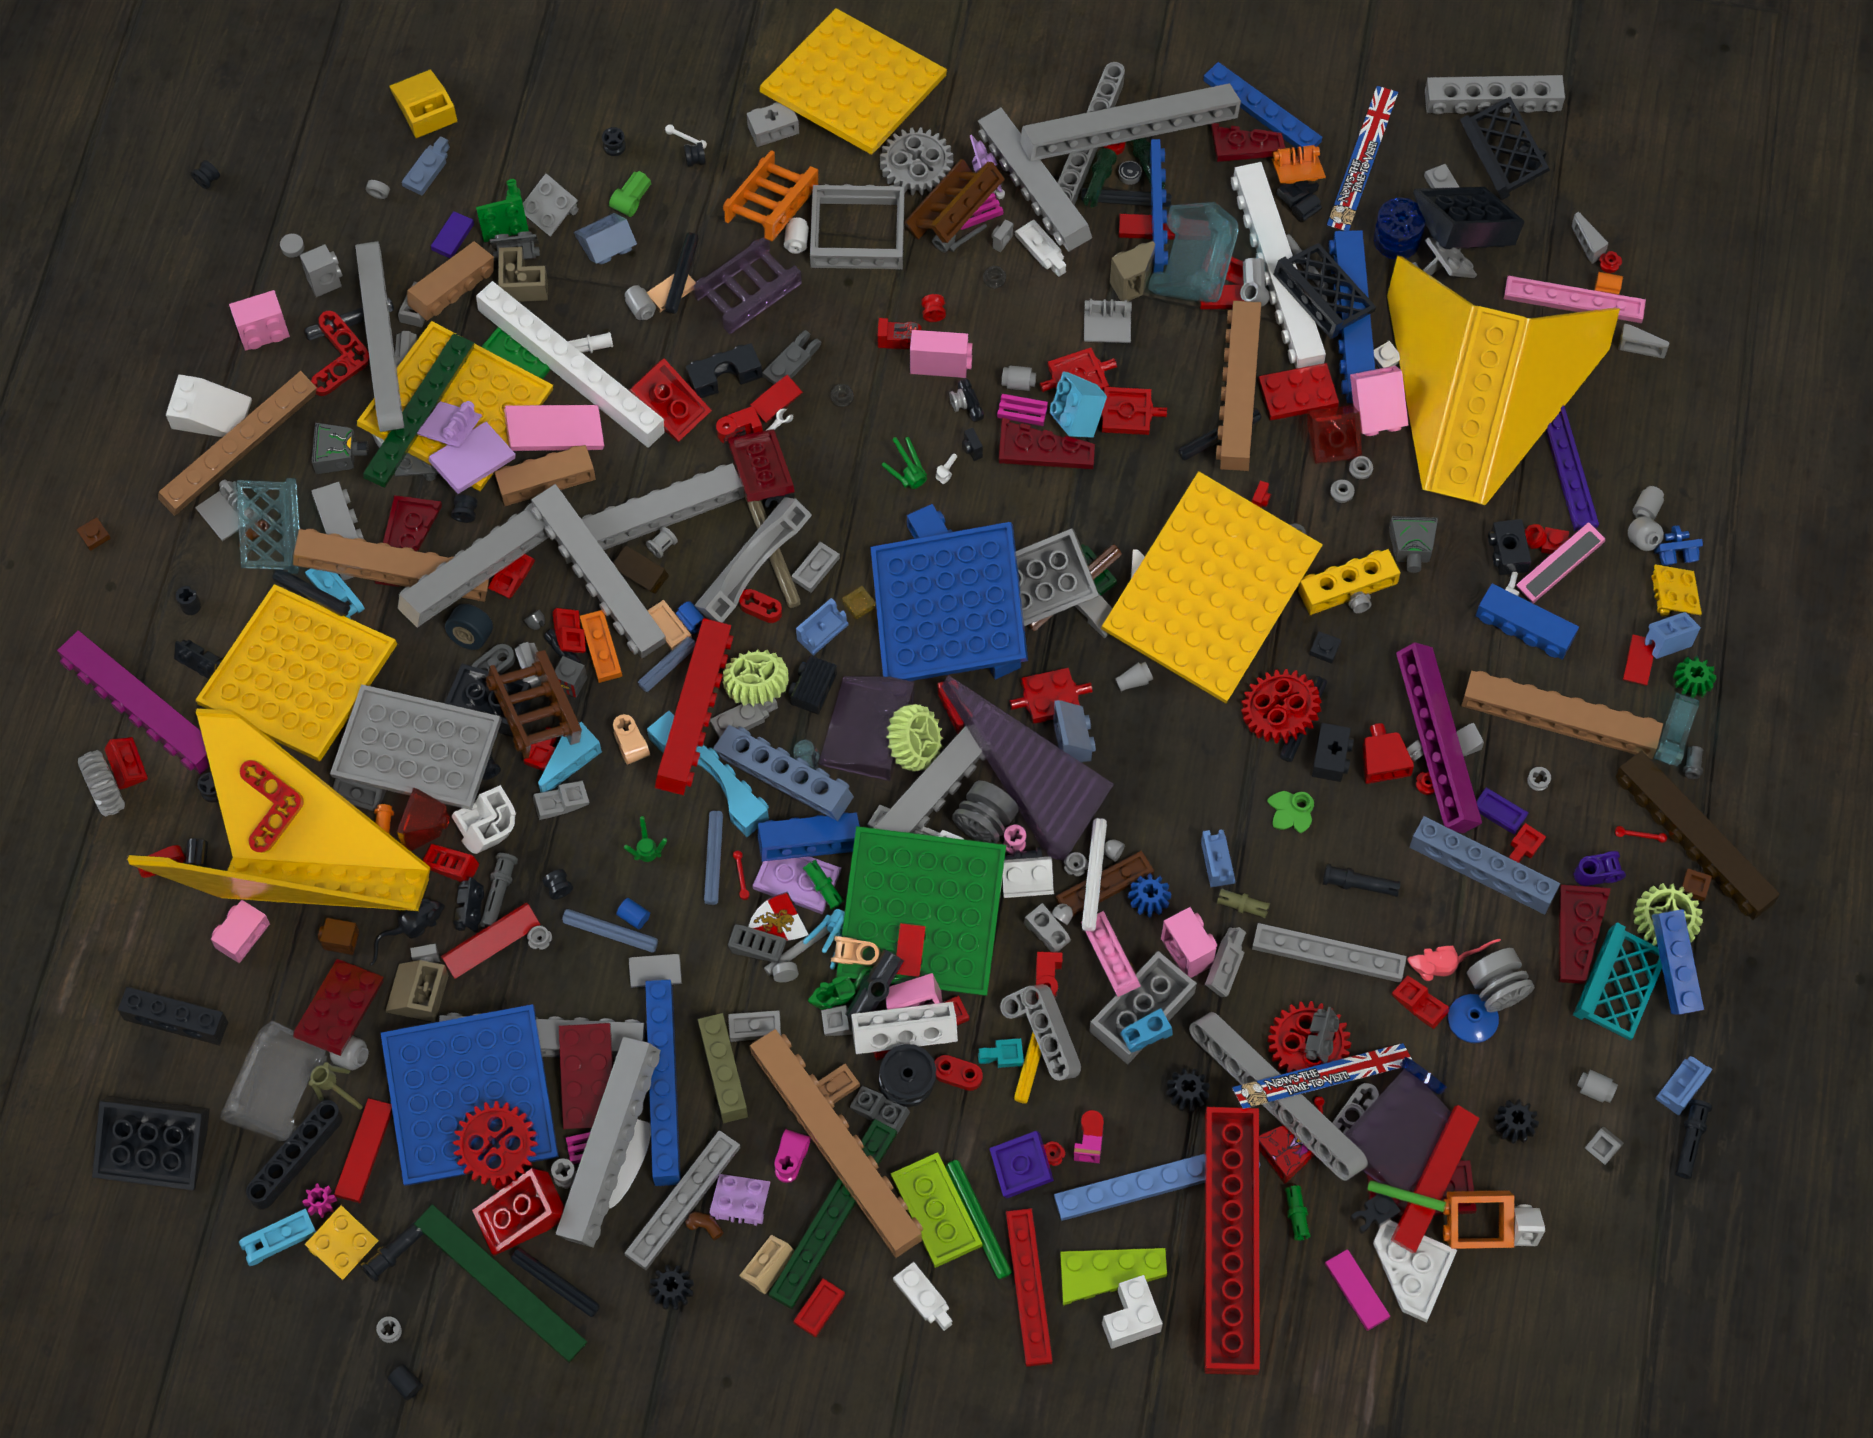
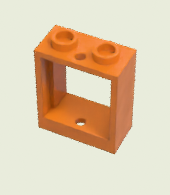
M1510 1191L1447 1192V1199H1443L1446 1202L1443 1214L1447 1215V1225H1443V1239L1447 1241L1451 1249L1514 1248V1195ZM1499 1202V1238L1458 1239V1203Z

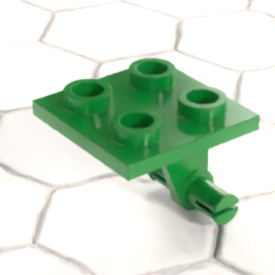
M515 179L507 180L506 200L476 207L484 242L495 239V235L499 234L512 236L519 232L529 231L521 191L517 188Z

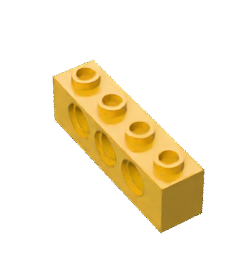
M1389 549L1384 551L1377 550L1362 559L1354 558L1345 565L1339 567L1332 566L1323 573L1305 576L1300 580L1298 592L1309 615L1350 601V597L1354 593L1363 592L1364 594H1371L1398 584L1400 571ZM1366 570H1371V571H1373L1375 574H1368V573H1366L1365 571H1366ZM1344 578H1350L1353 582H1346ZM1322 586H1328L1331 590H1324Z

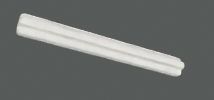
M1099 818L1093 820L1082 929L1084 931H1094L1096 929L1107 821Z

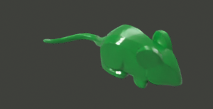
M874 966L864 968L855 983H852L848 976L834 978L831 983H820V988L818 987L808 998V1002L820 1010L833 1008L835 1005H843L853 1001L862 978ZM894 977L893 980H900V977Z

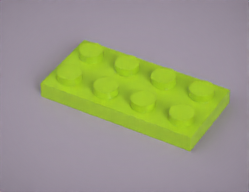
M938 1152L891 1173V1178L900 1197L908 1207L907 1211L911 1219L915 1217L923 1228V1231H921L922 1242L935 1268L982 1247V1242Z

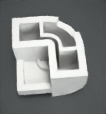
M500 785L479 794L472 810L462 808L455 811L451 817L464 836L462 842L465 847L472 853L477 854L499 844L509 836L515 824L516 813Z

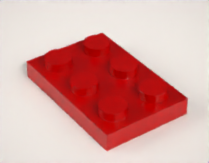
M1327 363L1259 376L1258 382L1270 421L1337 408L1339 405Z

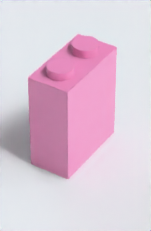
M912 330L910 374L966 378L967 369L972 368V343H968V334Z
M1397 366L1350 374L1357 430L1365 434V436H1374L1382 430L1398 431L1401 430L1402 426H1408L1402 370Z

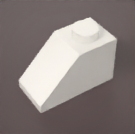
M1526 1204L1518 1205L1514 1208V1246H1537L1545 1233V1225L1540 1208H1532L1531 1205Z

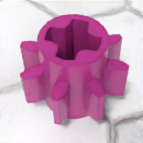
M317 1183L311 1191L306 1190L308 1199L302 1202L304 1206H310L308 1213L311 1216L316 1212L323 1218L324 1213L334 1211L331 1204L337 1201L335 1195H329L332 1191L329 1186L323 1189ZM317 1199H319V1200L324 1199V1201H323L322 1203H321V1202H315Z

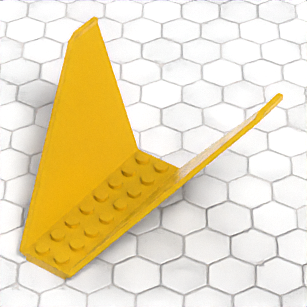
M1397 256L1387 299L1396 348L1400 356L1399 364L1403 375L1404 391L1422 490L1486 505L1547 429L1549 423L1559 414L1561 407L1567 404L1610 350L1620 308L1614 307L1529 319L1515 314L1475 306L1409 262L1403 256Z
M197 708L196 714L233 856L227 871L178 863L170 858L129 855L127 859L129 865L220 898L419 910L429 881L430 866L246 718L231 710ZM248 760L258 761L297 790L304 799L301 810L274 846L265 853L253 851L249 845V837L274 803L241 778L240 767ZM256 766L248 767V777L255 776L261 781V779L267 776L266 773L264 776L255 772ZM273 779L269 780L265 785L266 791L270 794L275 793L278 789L277 782ZM287 797L288 805L285 809L279 806L278 810L289 816L290 813L285 811L289 806H296L297 803L294 801L296 797ZM275 814L271 817L270 824L273 828L277 829L282 825L283 820L280 815ZM264 826L263 830L267 831V833L263 837L256 838L258 841L257 847L266 846L267 843L264 842L268 834L274 836L275 833L268 831Z

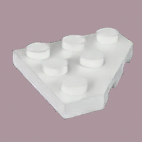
M1389 1220L1380 1226L1373 1243L1402 1312L1427 1323L1457 1250L1451 1249V1247L1424 1235L1417 1251L1411 1253L1391 1241L1398 1223Z

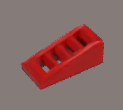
M956 680L940 682L937 684L938 695L957 734H959L964 728L958 683Z
M434 844L430 845L423 859V862L430 866L431 871L459 882L469 881V877L473 878L479 867V863L473 855ZM438 853H439V854H441V855H440V857H439L437 863L435 864V863H433V862L435 861V859H436V857H437V855H438ZM447 857H449V859H448L446 865L443 866L444 863H445V861H446V859H447Z

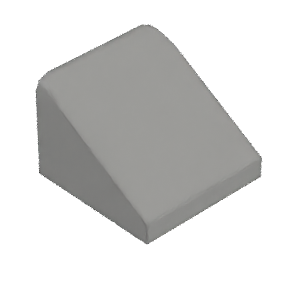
M1474 723L1468 724L1457 731L1463 757L1482 750L1484 742Z
M1602 1127L1585 1149L1606 1165L1624 1143L1608 1129Z

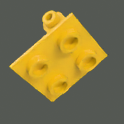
M1655 564V570L1651 578L1654 583L1653 590L1656 593L1655 599L1658 600L1657 612L1661 616L1670 615L1671 610L1701 615L1694 571Z
M340 1205L304 1245L309 1248L308 1250L314 1256H317L343 1280L379 1240Z

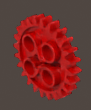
M1285 669L1283 675H1280L1279 671L1275 670V674L1272 677L1267 672L1265 680L1257 678L1258 685L1250 684L1252 692L1244 693L1247 700H1242L1244 708L1241 711L1245 724L1248 725L1251 733L1255 732L1257 738L1264 736L1265 742H1268L1271 737H1273L1275 744L1279 742L1280 738H1283L1285 743H1288L1289 736L1297 740V733L1300 732L1306 735L1304 728H1313L1311 720L1318 721L1319 719L1317 713L1321 712L1319 704L1322 703L1319 691L1314 686L1312 679L1308 680L1305 674L1299 677L1297 670L1292 675L1289 674L1288 669Z
M1301 1001L1298 1009L1291 1004L1289 1006V1013L1281 1010V1018H1274L1273 1023L1276 1026H1270L1269 1032L1273 1035L1268 1036L1267 1042L1272 1043L1268 1048V1052H1276L1272 1056V1062L1280 1060L1278 1070L1286 1067V1073L1324 1064L1320 1058V1061L1317 1063H1312L1306 1058V1053L1304 1052L1306 1048L1305 1041L1307 1042L1309 1035L1318 1036V1033H1313L1310 1031V1028L1304 1029L1299 1025L1303 1021L1311 1025L1314 1013L1318 1009H1323V1003L1318 1008H1314L1313 1001H1310L1309 1006L1305 1008ZM1340 1023L1338 1031L1334 1033L1333 1052L1329 1055L1327 1063L1348 1058L1350 1052L1345 1049L1351 1047V1042L1346 1041L1350 1037V1032H1343L1346 1029L1347 1023ZM1293 1041L1298 1047L1290 1049L1285 1043Z
M495 1101L493 1108L487 1102H484V1110L481 1111L475 1106L476 1114L474 1116L466 1113L469 1120L467 1123L459 1121L463 1130L454 1132L460 1137V1140L453 1141L455 1146L460 1147L459 1150L454 1152V1155L462 1156V1159L457 1164L459 1166L467 1165L463 1171L466 1175L473 1171V1181H476L481 1176V1184L486 1185L489 1179H491L492 1186L496 1187L498 1179H501V1182L507 1185V1177H511L515 1181L517 1179L515 1173H525L524 1165L532 1167V1163L528 1158L536 1157L537 1154L531 1151V1148L539 1144L531 1141V1138L538 1134L536 1131H529L534 1123L532 1121L524 1123L528 1115L523 1113L518 1116L519 1108L517 1106L510 1111V1104L508 1102L504 1104L503 1108H500L498 1101ZM495 1119H501L503 1122L502 1128L497 1132L491 1131V1122ZM513 1127V1131L503 1137L507 1129ZM476 1137H482L484 1141L482 1148L472 1150V1140ZM517 1137L521 1142L519 1148L513 1151L509 1150V1140ZM500 1138H502L499 1141V1144L501 1145L500 1148H491L492 1139H496L498 1141ZM489 1150L485 1157L479 1161L478 1157ZM496 1155L500 1156L501 1165L496 1169H491L489 1167L490 1158Z

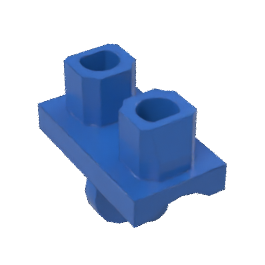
M1679 525L1672 526L1671 533L1664 534L1665 541L1672 540L1673 542L1659 544L1654 549V553L1659 554L1662 566L1676 564L1677 551H1683L1684 563L1699 561V548L1703 546L1702 539L1682 541V539L1689 538V531L1681 532Z

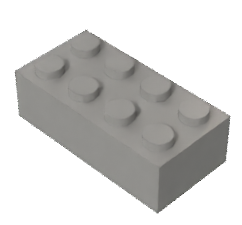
M1159 951L1136 974L1141 986L1120 997L1116 995L1090 1024V1033L1126 1064H1129L1142 1049L1130 1052L1120 1034L1121 1031L1160 1008L1169 1022L1195 994L1197 983Z

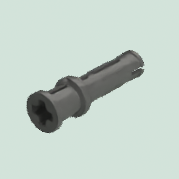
M507 853L496 854V867L490 875L492 885L480 925L484 928L495 923L498 919L506 887L512 883V871L514 865L518 863V858Z

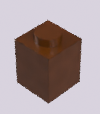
M326 918L325 925L319 929L318 940H320L324 950L353 955L360 932L356 923Z

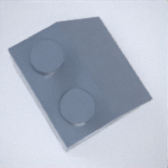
M616 213L574 232L575 237L589 259L596 264L607 263L612 259L611 256L617 253L620 255L632 250V246L637 244L627 219Z
M1061 700L1054 701L1053 724L1062 765L1091 761L1092 752L1096 751L1094 737H1089L1088 729H1091L1089 715H1084L1082 706Z

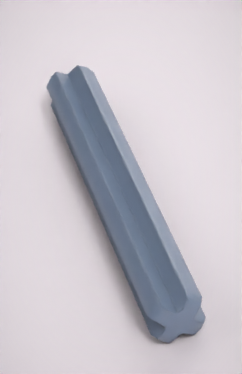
M711 811L709 813L704 895L705 904L716 905L718 903L723 813L721 811Z
M570 909L564 912L562 918L565 924L649 952H655L658 945V939Z

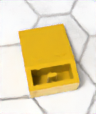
M431 69L389 86L415 138L457 122L454 105L445 88Z

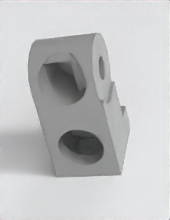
M1043 903L1025 917L1024 925L1030 931L1032 930L1051 952H1058L1071 941L1068 933Z

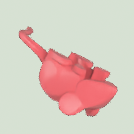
M1501 939L1490 941L1477 949L1466 951L1459 957L1454 946H1442L1436 948V951L1424 949V955L1411 956L1407 960L1424 980L1431 981L1434 977L1433 975L1444 977L1453 974L1458 964L1465 957L1478 953L1490 945L1501 941Z

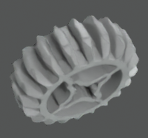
M96 750L90 751L78 758L79 768L101 814L106 817L124 809L125 802L103 754Z

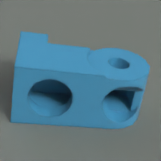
M1160 1008L1129 1025L1120 1034L1129 1051L1135 1052L1148 1044L1172 1036L1173 1032L1170 1023Z

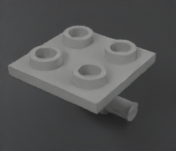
M1427 238L1425 240L1436 255V258L1423 270L1431 276L1437 270L1444 267L1450 276L1475 278L1477 276L1471 261L1461 253V247L1445 249L1434 238Z

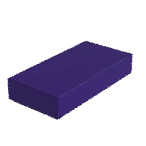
M453 211L432 243V251L452 258L472 229L474 220Z
M1487 787L1476 801L1479 813L1514 835L1528 816V812Z

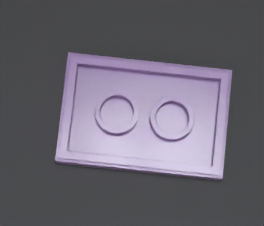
M487 422L473 429L460 448L447 445L429 456V462L457 494L515 459V453Z
M800 857L763 861L753 884L754 890L773 897L788 891L795 905L823 914L827 905L820 892L815 891L814 883L803 870V867L810 862L812 863L815 858ZM816 859L826 876L831 877L833 880L832 884L835 886L841 873V868Z

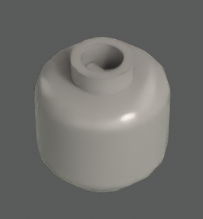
M1646 516L1638 517L1628 528L1629 540L1643 551L1656 549L1664 537L1662 527Z
M355 1036L351 1037L341 1056L329 1052L333 1064L348 1070H356L363 1066L369 1054L365 1041Z

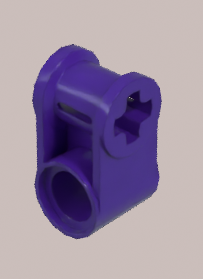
M1610 851L1600 855L1584 857L1574 872V878L1578 884L1590 886L1601 883H1614L1624 879L1626 874L1622 871L1618 860L1620 858L1619 852ZM1583 868L1589 869L1592 874H1587Z

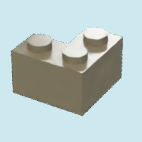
M522 247L499 248L498 286L517 301L548 300V279L545 266L525 267Z

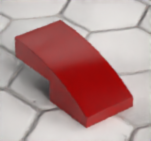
M786 375L750 405L754 406L759 416L767 423L780 409L786 408L803 392L789 375Z
M526 554L522 555L496 573L488 589L510 599L535 562L534 558Z
M556 608L553 611V620L561 651L585 653L584 629H580L579 610Z
M1632 635L1623 681L1647 686L1654 657L1652 655L1655 648L1653 640L1650 645L1646 646V637Z
M1408 975L1392 992V996L1432 1029L1449 1012V1006L1430 995L1428 988Z

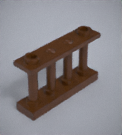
M961 159L904 223L916 239H920L928 229H933L942 242L948 243L1005 179L993 162H987L977 173L972 172L964 159Z
M545 650L536 652L534 663L530 667L503 675L498 674L495 665L489 667V675L486 677L487 686L490 691H494L514 735L515 748L517 751H521L524 759L529 758L532 744L563 735V737H567L570 745L580 742L582 729ZM534 675L539 677L542 682L539 687L508 695L504 684ZM543 695L549 697L550 706L518 716L513 707V704ZM552 715L558 717L560 721V726L528 736L522 724Z

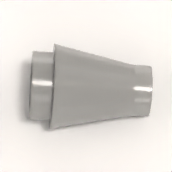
M1138 662L1122 675L1115 678L1119 689L1123 691L1147 685L1149 681L1153 680V677L1146 662L1141 664Z

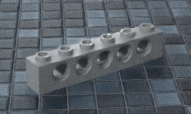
M1563 75L1427 78L1425 87L1427 113L1435 114L1482 112L1508 97L1512 98L1519 112H1555L1562 110L1565 100ZM1510 105L1500 110L1503 113L1512 111Z

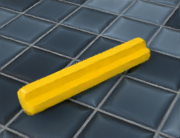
M1032 1032L1014 1096L1015 1101L1020 1103L1028 1102L1041 1056V1050L1034 1032Z

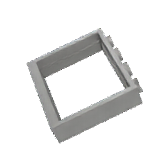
M828 184L813 185L810 244L811 268L903 269L904 187L893 185L852 186L850 184L842 186ZM820 204L897 205L896 249L819 248Z

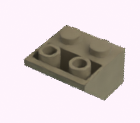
M1154 241L1139 244L1132 250L1119 252L1112 257L1110 284L1120 301L1127 300L1128 302L1143 295L1153 270Z
M423 960L399 964L386 1007V1013L436 1022L449 976L445 965Z

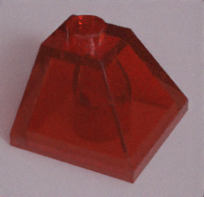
M413 788L397 830L401 844L412 851L440 837L442 830L448 827L450 815L445 804L423 791Z

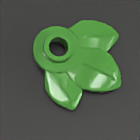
M1281 791L1272 795L1267 800L1269 805L1277 810L1273 818L1274 828L1285 830L1294 826L1297 832L1303 833L1310 827L1312 822L1310 813L1314 807V800L1308 793L1297 792L1291 794L1287 791ZM1303 802L1306 806L1301 808L1297 806V803Z

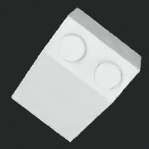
M178 375L166 417L171 429L224 437L247 417L252 398L202 378Z

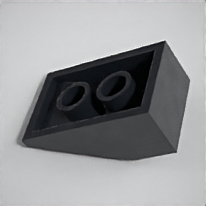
M462 663L445 704L500 716L502 720L498 733L514 737L494 691H490L487 686L486 677L489 675V671ZM521 680L504 684L508 695L532 689L530 683ZM533 699L513 704L517 716L528 712Z

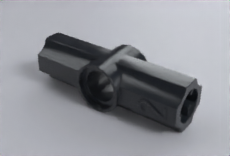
M884 949L871 972L862 978L860 990L845 1015L852 1019L851 1014L873 1012L879 1002L888 996L889 985L904 960ZM878 982V989L876 992L871 993V986Z

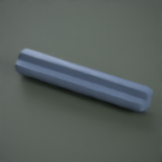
M686 637L638 681L641 689L645 692L651 690L694 650L696 642L691 637Z

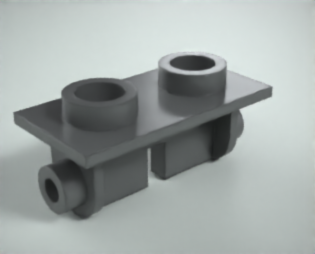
M1328 1007L1327 1011L1318 1009L1314 1013L1310 1031L1318 1033V1036H1308L1304 1051L1306 1058L1315 1060L1317 1056L1324 1064L1327 1063L1329 1055L1333 1052V1037L1339 1028V1018L1331 1007Z

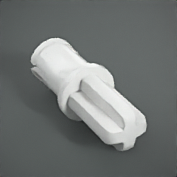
M610 332L591 337L587 335V338L568 341L581 353L588 351L593 353V350L613 347Z

